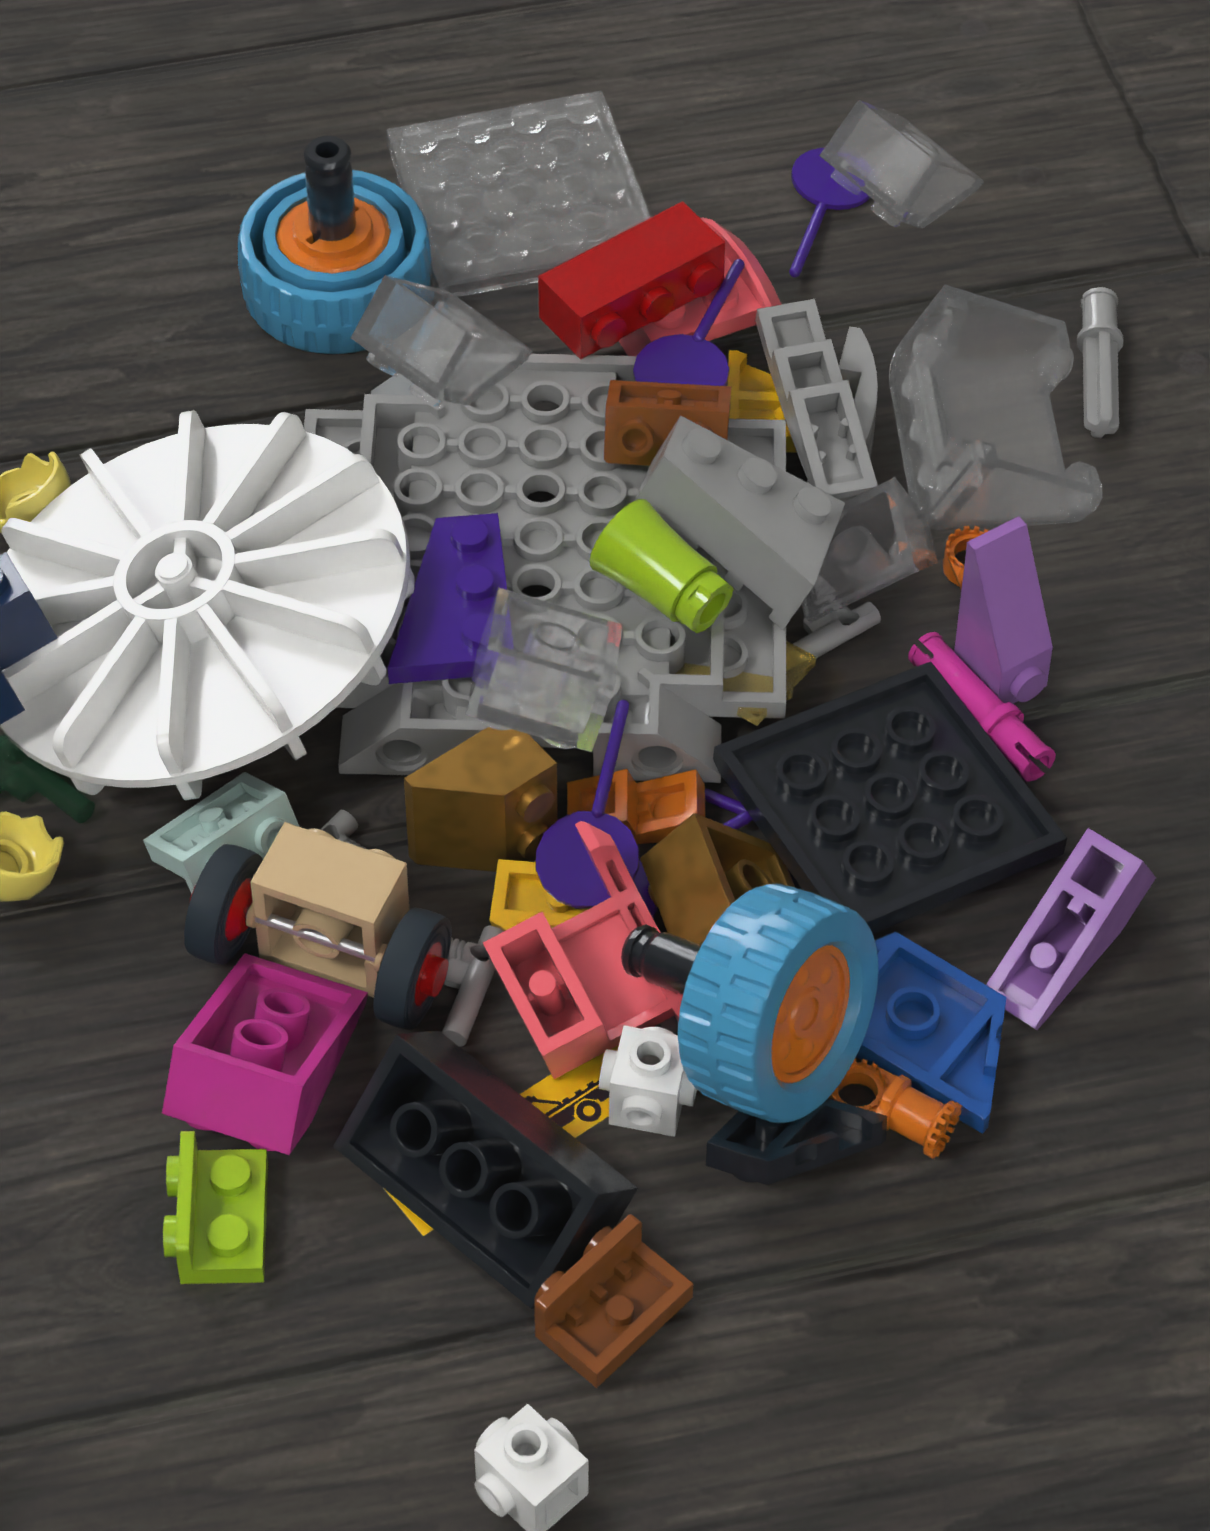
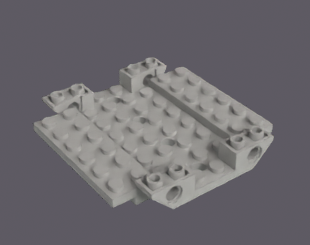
M428 351L373 389L371 394H364L363 410L306 409L304 421L306 432L327 438L348 449L353 454H360L366 457L376 474L392 494L404 521L409 541L410 568L415 581L436 518L498 513L516 655V674L389 684L388 665L410 597L405 599L393 634L380 655L387 671L379 685H369L360 682L344 701L336 707L354 708L343 715L339 774L410 775L509 714L541 747L593 748V776H597L601 773L617 703L624 699L629 702V710L614 772L628 769L635 781H647L696 769L703 782L721 783V774L713 760L714 747L721 744V724L710 717L785 718L786 627L782 630L768 618L773 609L744 585L743 588L737 591L730 585L733 588V594L728 606L719 614L709 628L697 634L685 624L671 621L650 603L623 585L592 570L590 567V555L599 535L620 510L635 501L650 467L647 465L611 464L604 460L605 413L610 380L635 381L633 368L636 356L589 355L580 360L576 355ZM542 401H549L559 405L557 409L552 411H539L532 408L534 404ZM729 419L728 441L786 471V420ZM537 491L549 492L556 496L554 499L543 503L534 502L527 498L529 494ZM699 547L696 551L716 566L718 574L723 579L728 570ZM530 585H543L552 590L549 594L542 597H530L521 592ZM526 682H538L548 688L545 692L534 696L523 695L516 690L519 685Z

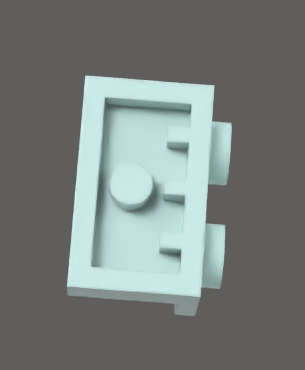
M244 772L143 839V842L151 860L184 878L192 894L206 863L222 845H237L254 851L264 859L284 822L299 826L285 792Z

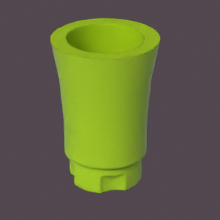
M646 499L633 501L620 510L603 529L590 555V567L592 570L623 585L650 603L671 621L685 624L697 634L705 631L715 622L719 614L728 606L733 594V588L721 578L716 566L695 551L679 536Z

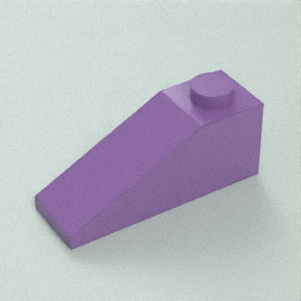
M1020 516L967 542L954 652L1004 703L1011 702L1013 704L1018 701L1027 702L1036 697L1043 688L1047 687L1053 649L1028 528Z
M1087 828L986 984L1007 997L1005 1011L1035 1030L1042 1026L1121 933L1156 879L1144 861Z

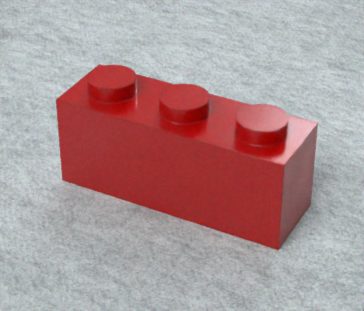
M682 201L539 275V318L581 360L602 348H608L616 344L621 338L651 322L660 321L670 312L698 297L709 295L717 287L721 286L724 280L725 241Z

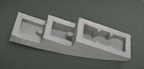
M815 299L757 309L755 322L769 371L789 432L809 484L837 499L877 492L878 484L848 380L842 379L832 340L825 338Z

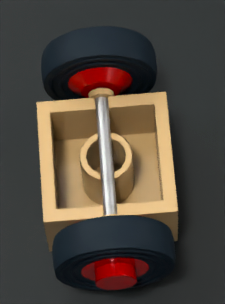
M284 822L264 859L252 850L237 845H222L206 863L190 898L184 928V943L189 954L213 964L224 965L231 961L238 953L250 929L256 928L259 958L368 992L367 996L374 998L373 1009L376 1018L401 1029L412 1030L422 1021L434 998L441 991L447 976L452 937L451 922L443 915L426 909L412 908L409 910L407 863L397 860L383 850H367L337 840L329 833L320 829H305Z

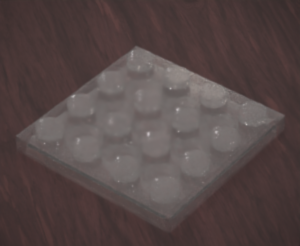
M602 90L386 129L387 146L400 186L418 204L427 221L431 248V279L438 300L538 282V276L651 218Z

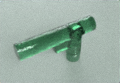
M5 734L0 735V794L6 790L19 801L25 802L36 792H39L78 823H84L92 816L95 810L94 802L54 771L28 757Z

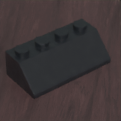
M440 1031L396 1034L333 1145L336 1150L531 1309L534 1308L535 1296L542 1284L555 1272L563 1271L566 1273L583 1257L590 1240L601 1229L607 1226L614 1229L638 1190L637 1186Z

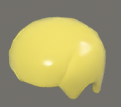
M54 451L48 454L49 462L43 461L33 453H29L25 456L21 468H15L0 475V533L9 518L31 522L51 501L71 486L68 473Z
M7 811L0 812V902L29 900L46 889L55 875L60 863L64 841L61 836L54 839L51 838L41 816L21 818L19 815Z

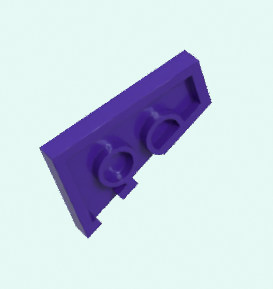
M498 513L436 518L415 581L414 593L411 594L388 665L389 684L516 674V655Z

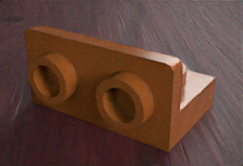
M610 380L605 413V462L650 466L680 416L728 440L731 386Z

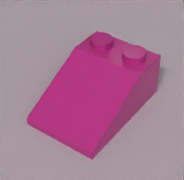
M244 953L173 1045L162 1114L185 1121L189 1126L199 1130H213L247 1141L257 1149H267V1151H277L290 1155L314 1119L365 1007L368 992Z

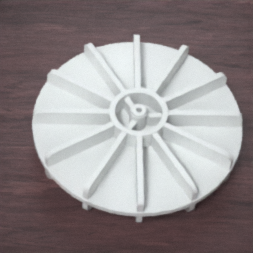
M192 410L180 414L178 434L142 445L105 464L100 461L90 448L80 454L89 472L86 476L72 484L51 501L31 522L9 518L1 529V533L10 547L7 551L9 557L58 638L2 670L25 711L1 724L0 728L10 741L28 757L52 771L70 777L77 790L90 795L99 793L104 786L151 788L176 785L184 800L197 799L201 796L202 779L242 767L274 752L282 746L287 749L295 761L301 758L307 752L299 738L300 735L319 723L341 704L360 682L369 685L380 684L387 672L380 655L393 634L405 599L414 593L415 577L410 568L409 541L404 521L392 494L376 474L371 463L363 455L353 454L348 449L327 438L306 432L300 418L297 415L286 412L279 413L270 425L236 424L204 428L197 412Z

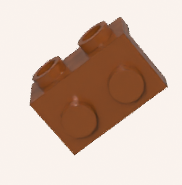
M629 1214L614 1229L610 1226L601 1229L588 1243L583 1257L566 1273L557 1271L542 1284L534 1300L535 1337L594 1387L598 1388L693 1298V1283L642 1242V1222L632 1214Z

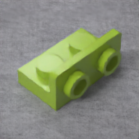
M181 1131L179 1156L167 1157L168 1197H177L176 1215L164 1216V1256L176 1257L180 1284L264 1283L268 1185L267 1149L198 1150L195 1131Z

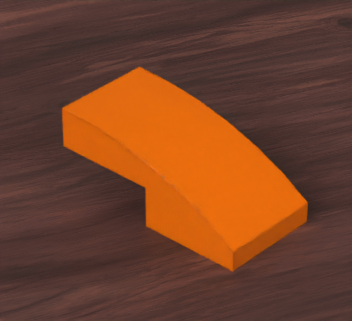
M628 769L615 771L604 813L617 817L631 830L637 844L659 843L693 813L705 817V783L696 769L638 783L635 782ZM600 775L567 782V815L577 811H592Z

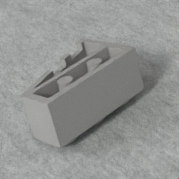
M683 416L679 417L652 460L635 501L646 499L666 523L695 551L701 547L727 569L728 572L723 579L737 591L745 585L771 607L773 611L768 618L782 630L814 587L845 505L843 501L823 490L812 486Z

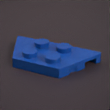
M893 932L875 940L878 955L877 992L872 1016L856 1057L860 1060H868L867 1064L871 1066L874 1062L878 1067L899 1077L902 1074L910 1078L911 1087L944 1104L949 1101H955L962 1105L959 1120L983 1134L989 1125L1007 997L898 932Z

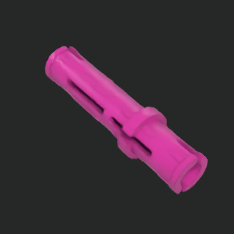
M930 632L921 636L919 641L927 647L934 657L932 658L930 655L924 654L913 644L908 653V659L911 664L917 667L931 661L1001 753L1019 771L1021 777L1029 782L1042 777L1045 773L1029 758V755L1031 754L1035 759H1039L1050 769L1055 761L1056 753L1023 723L1024 714L1018 707L1011 702L1004 703L944 642L939 633Z

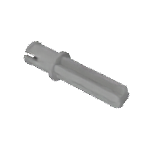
M1105 287L1092 288L1083 294V299H1081L1082 329L1077 335V346L1079 351L1083 353L1084 427L1090 430L1092 437L1102 438L1105 434H1114L1119 428L1118 352L1123 347L1124 339L1121 330L1117 328L1118 296L1114 291Z

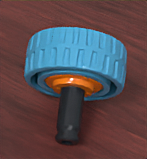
M335 136L318 137L305 147V173L287 178L263 192L249 207L241 222L238 235L239 275L243 299L246 301V307L250 315L266 333L278 341L300 350L322 354L359 352L379 346L397 337L422 312L431 287L429 231L425 216L419 209L418 204L402 188L387 179L371 173L352 170L350 146L344 140Z
M782 884L759 886L739 897L716 921L702 945L667 932L659 933L656 928L645 924L635 928L628 935L621 953L622 966L627 974L637 978L643 976L649 983L683 995L678 1021V1048L683 1070L692 1085L703 1095L726 1106L774 1123L793 1122L809 1115L820 1107L835 1091L850 1069L862 1045L872 1016L877 992V948L872 931L866 921L856 911L823 896Z

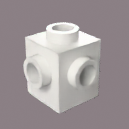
M624 1025L618 1051L610 1049L605 1051L600 1071L599 1089L609 1091V1124L675 1137L682 1105L693 1107L697 1089L688 1080L681 1064L678 1035L661 1027L641 1029Z
M529 1404L525 1405L509 1420L506 1417H501L486 1428L477 1441L476 1448L474 1449L475 1489L479 1497L496 1515L503 1517L508 1513L526 1531H547L588 1495V1459L579 1452L575 1438L560 1421L555 1418H549L546 1421Z

